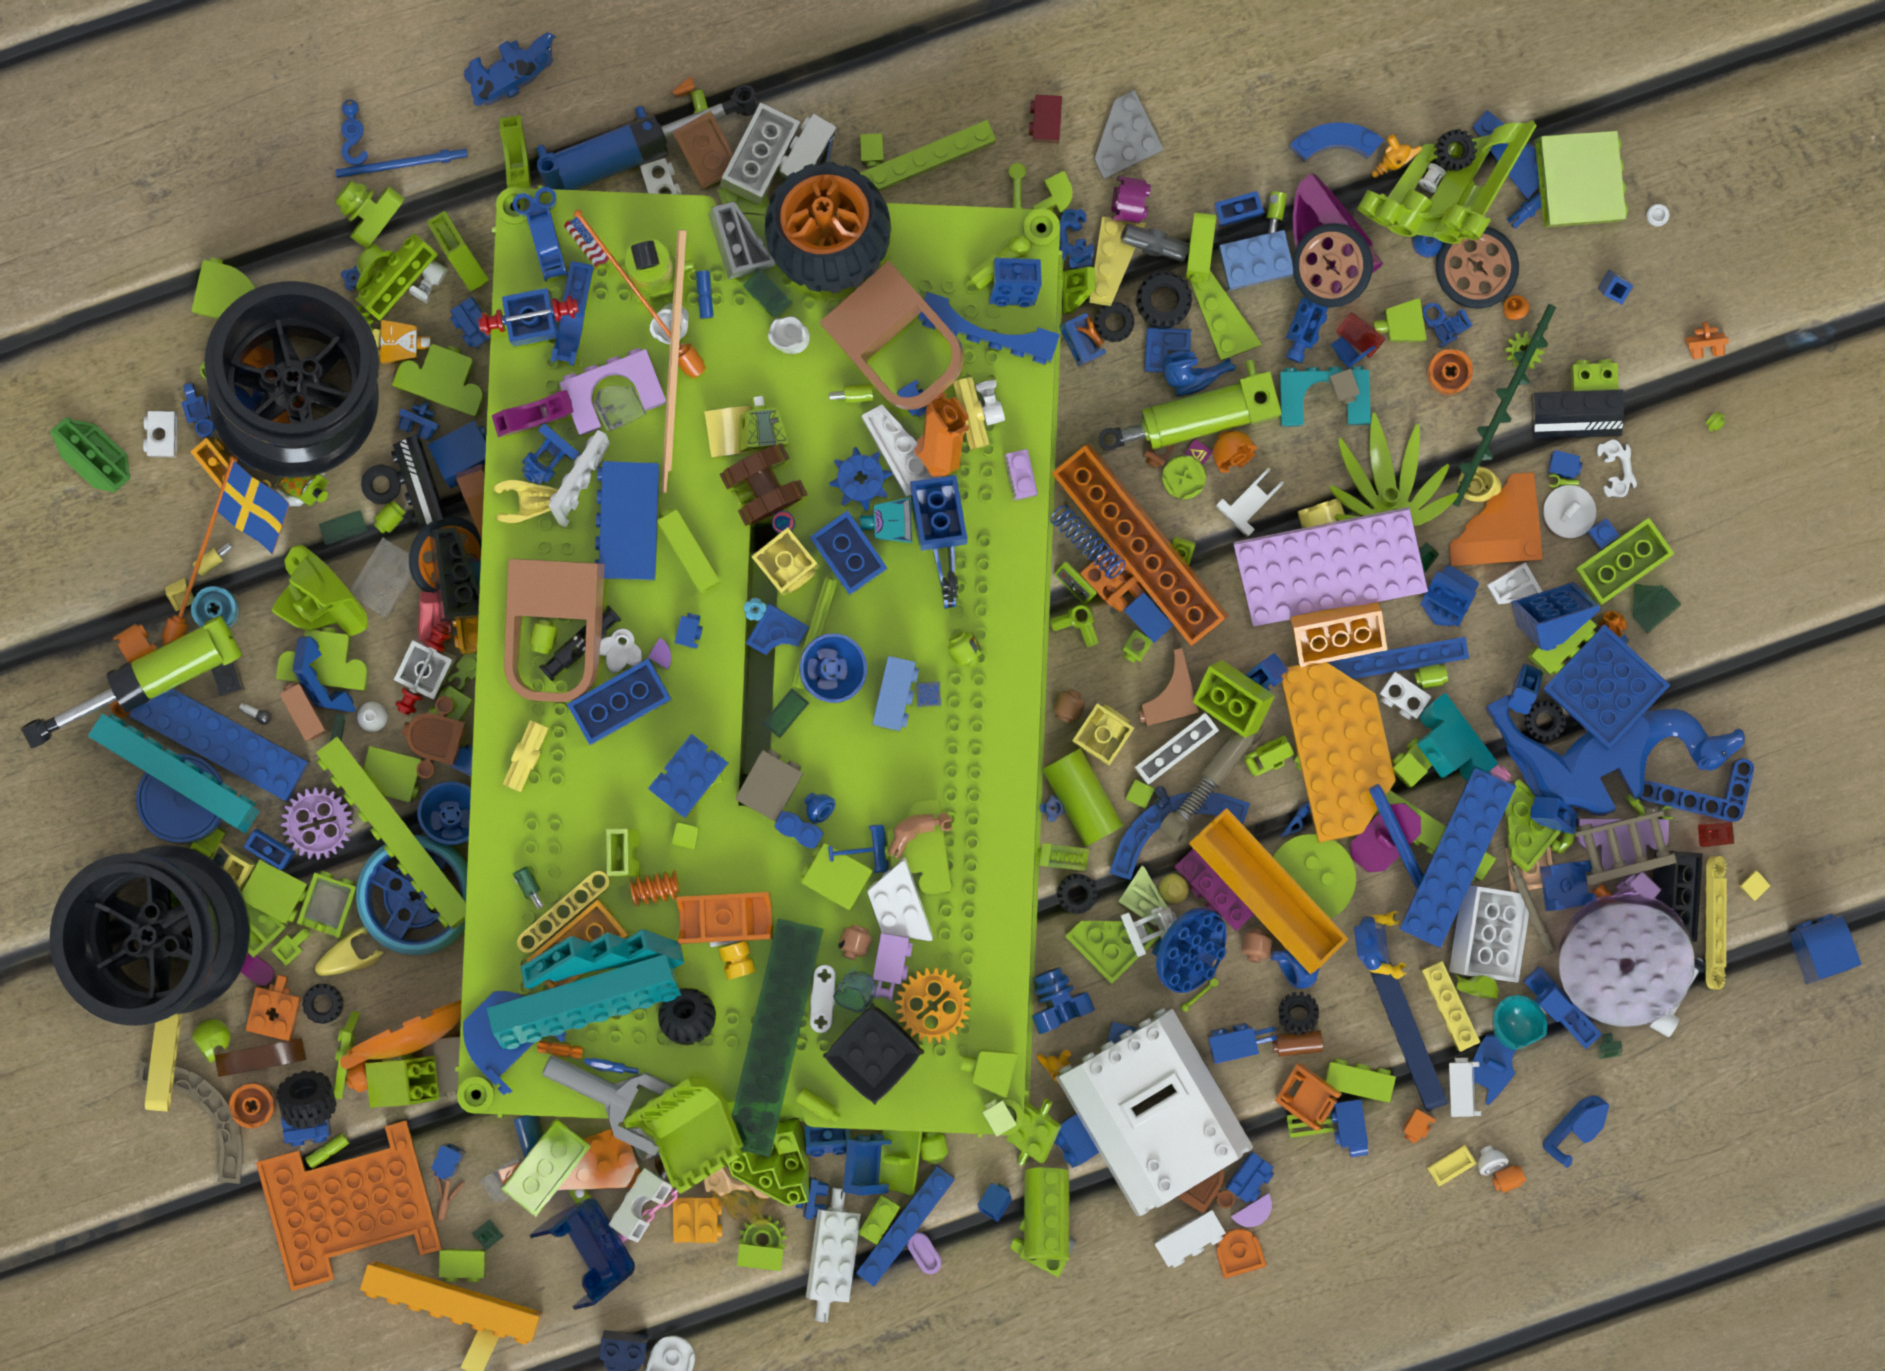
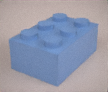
M1285 230L1219 245L1218 247L1228 291L1293 276V264Z
M888 656L873 720L874 726L895 731H901V727L906 728L909 714L905 713L907 704H912L914 691L910 690L911 683L917 682L919 668L915 667L916 662Z

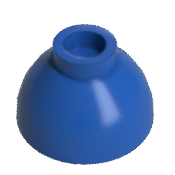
M1415 235L1412 239V246L1415 252L1427 258L1437 255L1443 244L1442 241L1435 237Z
M810 793L804 801L807 805L806 812L809 820L813 824L825 821L835 809V799L827 794L816 795L815 793Z

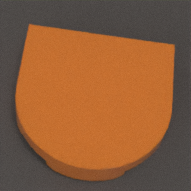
M1235 1228L1222 1235L1224 1239L1218 1242L1216 1252L1224 1279L1267 1266L1260 1242L1252 1232L1242 1228Z

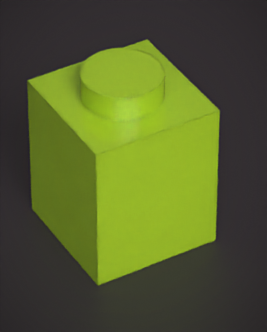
M882 133L860 134L862 164H866V167H875L880 165L879 163H884Z

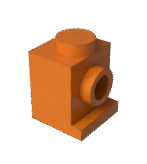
M1414 1107L1401 1130L1406 1133L1404 1138L1416 1144L1421 1137L1425 1138L1431 1128L1428 1126L1429 1122L1435 1123L1436 1119Z

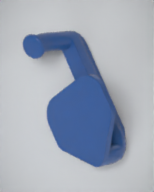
M1596 1095L1580 1100L1544 1139L1542 1144L1544 1150L1559 1163L1563 1164L1564 1167H1570L1573 1160L1572 1156L1565 1155L1557 1147L1571 1131L1584 1143L1592 1141L1605 1125L1609 1104Z

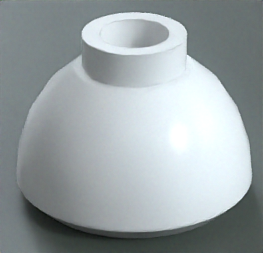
M366 702L357 712V722L367 732H377L387 723V711L378 702Z
M1487 1146L1480 1151L1481 1157L1478 1167L1480 1174L1486 1176L1493 1175L1495 1172L1504 1169L1509 1160L1499 1150H1494L1492 1146Z

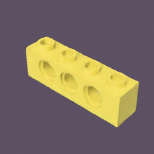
M1439 960L1420 969L1456 1049L1461 1052L1480 1043L1443 961Z

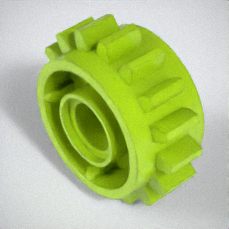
M760 1214L758 1220L751 1217V1224L744 1223L747 1229L740 1230L739 1233L744 1236L738 1242L785 1248L786 1244L782 1243V1240L787 1239V1235H782L781 1232L785 1230V1227H778L779 1220L773 1222L771 1221V1215L764 1219L763 1215ZM760 1233L767 1234L769 1242L765 1245L759 1244L756 1239L757 1235Z

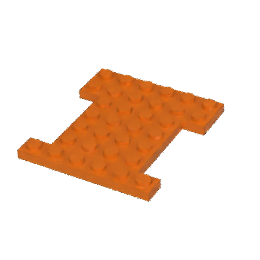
M407 1120L385 1126L390 1148L306 1171L300 1150L256 1162L291 1291L334 1280L335 1276L330 1257L405 1236L415 1235L420 1255L442 1250Z

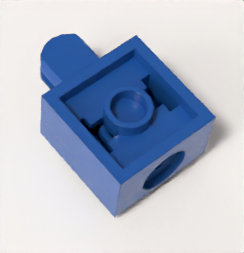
M1246 1023L1233 1025L1234 1030L1226 1031L1224 1028L1211 1030L1212 1035H1207L1212 1059L1215 1064L1259 1054L1257 1044L1277 1040V1035L1255 1038L1256 1035L1275 1031V1026L1254 1030L1252 1026H1248Z

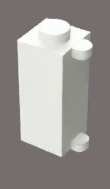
M1466 1057L1455 1058V1062L1449 1063L1451 1117L1481 1116V1111L1475 1110L1474 1067H1479V1062H1468Z

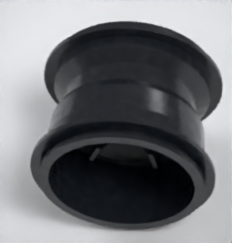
M282 281L263 285L247 292L235 300L221 314L210 333L205 351V375L209 388L208 403L210 416L218 436L230 452L239 460L260 472L285 478L315 476L330 471L346 462L361 448L372 431L379 404L377 383L379 372L378 349L369 324L357 308L347 299L317 284ZM289 337H306L320 341L328 346L314 356H306L300 361ZM267 341H273L275 365L255 368L242 364L243 360L254 348ZM340 359L344 361L349 371L352 383L351 392L339 391L321 381ZM306 366H313L315 370L309 373L304 371V368ZM273 374L277 379L268 381L266 376ZM235 383L266 393L253 412L248 410L237 399ZM301 401L304 403V406L296 408L293 406V403ZM311 405L333 409L334 411L313 421ZM286 411L291 424L273 422V420Z
M173 845L154 846L134 853L115 854L89 864L79 871L62 891L55 905L50 925V950L53 964L68 993L91 1014L115 1024L129 1026L156 1023L175 1014L192 1012L213 1003L232 986L239 976L246 961L250 944V918L247 905L238 885L230 874L207 855L190 848ZM145 876L147 902L142 908L116 897L128 884ZM170 890L182 903V905L171 909ZM152 906L157 909L156 917L151 913ZM110 914L131 933L114 952L109 939ZM190 926L192 929L193 938L184 932ZM172 939L177 943L176 950L171 947ZM134 940L139 942V950L134 948ZM145 956L150 973V988L135 983L121 967ZM171 956L190 961L183 979L174 989H171Z

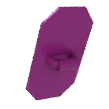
M1405 803L1390 804L1410 846L1421 835V817ZM1380 813L1367 825L1362 834L1357 835L1351 841V858L1367 872L1385 871L1400 856Z

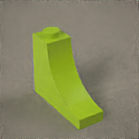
M446 211L427 221L447 258L470 292L489 281Z

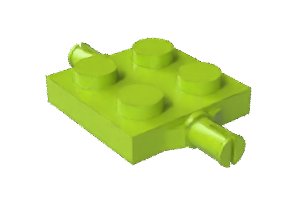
M1044 1099L1040 1108H1036L1026 1101L1022 1126L1017 1132L1008 1135L1006 1139L1021 1151L1016 1161L1021 1166H1025L1029 1156L1041 1164L1044 1163L1062 1126L1048 1114L1052 1105V1101L1049 1099Z

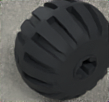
M681 988V996H677L669 1002L662 1001L658 1012V1022L663 1034L671 1041L681 1045H692L696 1041L699 1043L704 1040V1037L711 1033L716 1020V1012L711 999L702 991L694 988Z

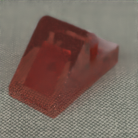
M1733 822L1698 825L1699 845L1701 847L1734 844Z

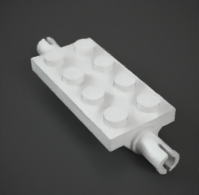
M832 1187L830 1207L827 1210L818 1209L806 1298L817 1301L814 1321L818 1322L829 1321L830 1303H833V1301L849 1302L861 1214L847 1212L843 1209L845 1200L843 1188Z

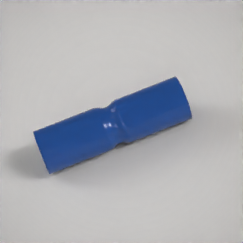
M698 271L696 272V282L699 294L700 319L713 318L710 272Z

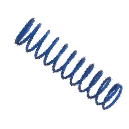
M1062 505L1053 512L1050 522L1055 527L1061 525L1060 532L1067 530L1066 538L1073 535L1071 543L1079 541L1077 548L1084 547L1082 554L1089 553V560L1095 558L1094 565H1099L1102 562L1099 570L1107 569L1105 576L1108 579L1115 578L1123 571L1125 561L1121 560L1119 555H1115V551L1109 549V545L1104 544L1103 539L1098 538L1096 533H1092V529L1087 527L1085 522H1081V518L1075 516V512L1070 511L1068 505ZM1066 507V512L1062 513L1053 522L1052 518L1059 509ZM1069 512L1073 513L1074 516L1067 519ZM1075 518H1078L1079 522L1072 525ZM1072 519V521H1071V523L1069 524V526H1068L1067 528H1065L1064 530H1061L1062 527H1063L1069 520ZM1083 523L1085 525V528H1082L1079 531H1077L1079 529L1080 524ZM1078 524L1075 531L1067 536L1068 532ZM1086 529H1089L1090 533L1082 537ZM1084 530L1081 536L1077 540L1073 541L1074 537L1079 532ZM1092 534L1096 535V539L1088 543ZM1089 536L1087 541L1082 546L1078 547L1080 542L1084 538ZM1097 540H1101L1102 544L1094 548ZM1095 541L1093 546L1087 552H1084L1087 546ZM1103 545H1106L1108 549L1100 553ZM1101 546L1099 551L1092 558H1090L1091 554ZM1109 551H1112L1113 555L1105 559ZM1106 552L1103 559L1098 563H1095L1097 559ZM1117 556L1119 558V561L1113 563L1110 566V564L1114 560V557ZM1110 558H1112L1111 561L1109 562V564H1108L1106 567H1104L1103 569H1101V567L1103 566V564H1104L1107 560H1109ZM1120 562H1123L1121 570L1116 575L1109 577L1117 570ZM1115 565H1117L1116 568L1110 573V571L1112 570V568H1113Z

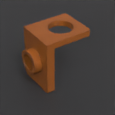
M1175 444L1167 446V452L1164 455H1157L1150 445L1143 456L1146 458L1145 462L1154 468L1158 466L1162 468L1173 451Z

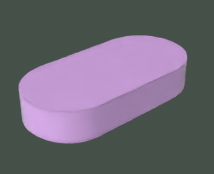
M922 1232L914 1233L908 1241V1249L923 1272L927 1274L936 1273L941 1267L939 1254L926 1234Z

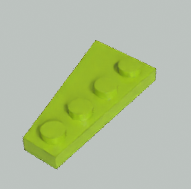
M1211 271L1209 272L1208 281L1198 283L1189 279L1220 361L1262 345Z

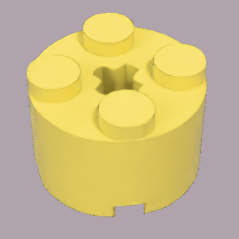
M1338 499L1297 511L1302 528L1336 522V514L1345 515L1342 504Z

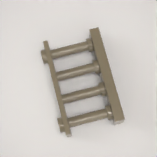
M1658 807L1645 809V814L1594 827L1592 823L1579 826L1580 830L1576 831L1575 834L1576 837L1584 836L1592 869H1590L1591 873L1587 874L1589 885L1677 863L1675 852L1670 853L1669 850H1666L1658 817L1664 815L1663 809L1658 810ZM1647 819L1650 821L1658 851L1656 853L1657 857L1649 859L1647 855H1644L1636 822ZM1628 826L1636 856L1634 858L1635 862L1626 864L1622 860L1615 827ZM1604 830L1607 834L1614 861L1612 864L1613 868L1605 870L1600 864L1592 834Z

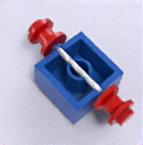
M548 288L503 296L502 302L505 315L503 316L501 309L496 310V314L488 316L486 312H483L482 318H478L480 331H485L486 335H490L493 329H499L501 333L505 332V325H507L509 341L515 347L559 338L557 322L561 321L564 315H569L572 319L576 318V313H579L577 299H573L571 295L567 296L566 301L559 302L557 298L552 299V293Z

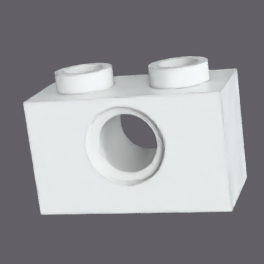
M148 411V417H144V430H147V439H144L143 443L144 452H147L149 457L177 458L178 413ZM158 429L165 430V437L162 440L155 438V433Z

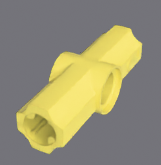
M973 378L954 381L957 399L969 416V420L966 421V426L969 425L966 437L970 450L988 446L989 441L983 422L985 418L981 402L977 398Z
M530 720L521 743H518L513 753L512 764L506 774L503 785L522 792L530 771L534 769L541 753L539 750L548 733V727Z

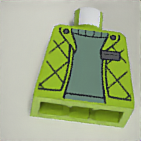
M763 396L750 398L752 410L740 415V452L763 450L780 443L786 446L788 439L779 410L777 408L765 409Z

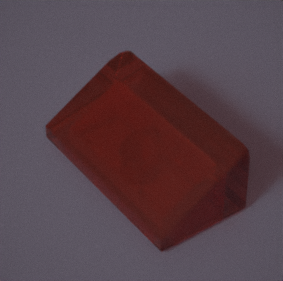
M1350 312L1336 330L1340 336L1362 353L1374 345L1376 348L1366 355L1368 358H1371L1386 340L1353 312Z

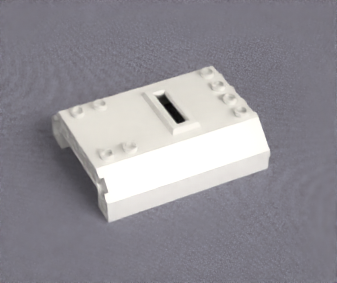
M1165 1007L1153 1014L1155 1018L1152 1020L1148 1018L1139 1023L1140 1028L1132 1032L1130 1029L1119 1036L1121 1040L1114 1044L1112 1041H1109L1100 1047L1101 1052L1096 1055L1093 1052L1081 1058L1083 1062L1079 1065L1072 1067L1068 1064L1059 1070L1060 1075L1056 1076L1057 1081L1136 1216H1142L1154 1207L1158 1208L1240 1159L1243 1153L1254 1148L1174 1010L1168 1009L1166 1011ZM1168 1085H1173L1176 1093L1140 1115L1136 1116L1131 1109L1132 1107Z

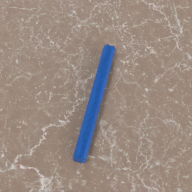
M1376 784L1370 787V794L1417 889L1423 873L1382 787Z

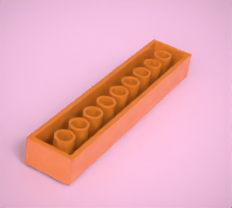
M1091 444L1083 446L1052 472L1053 476L1116 554L1120 556L1121 560L1125 561L1128 569L1191 646L1229 617L1228 613Z

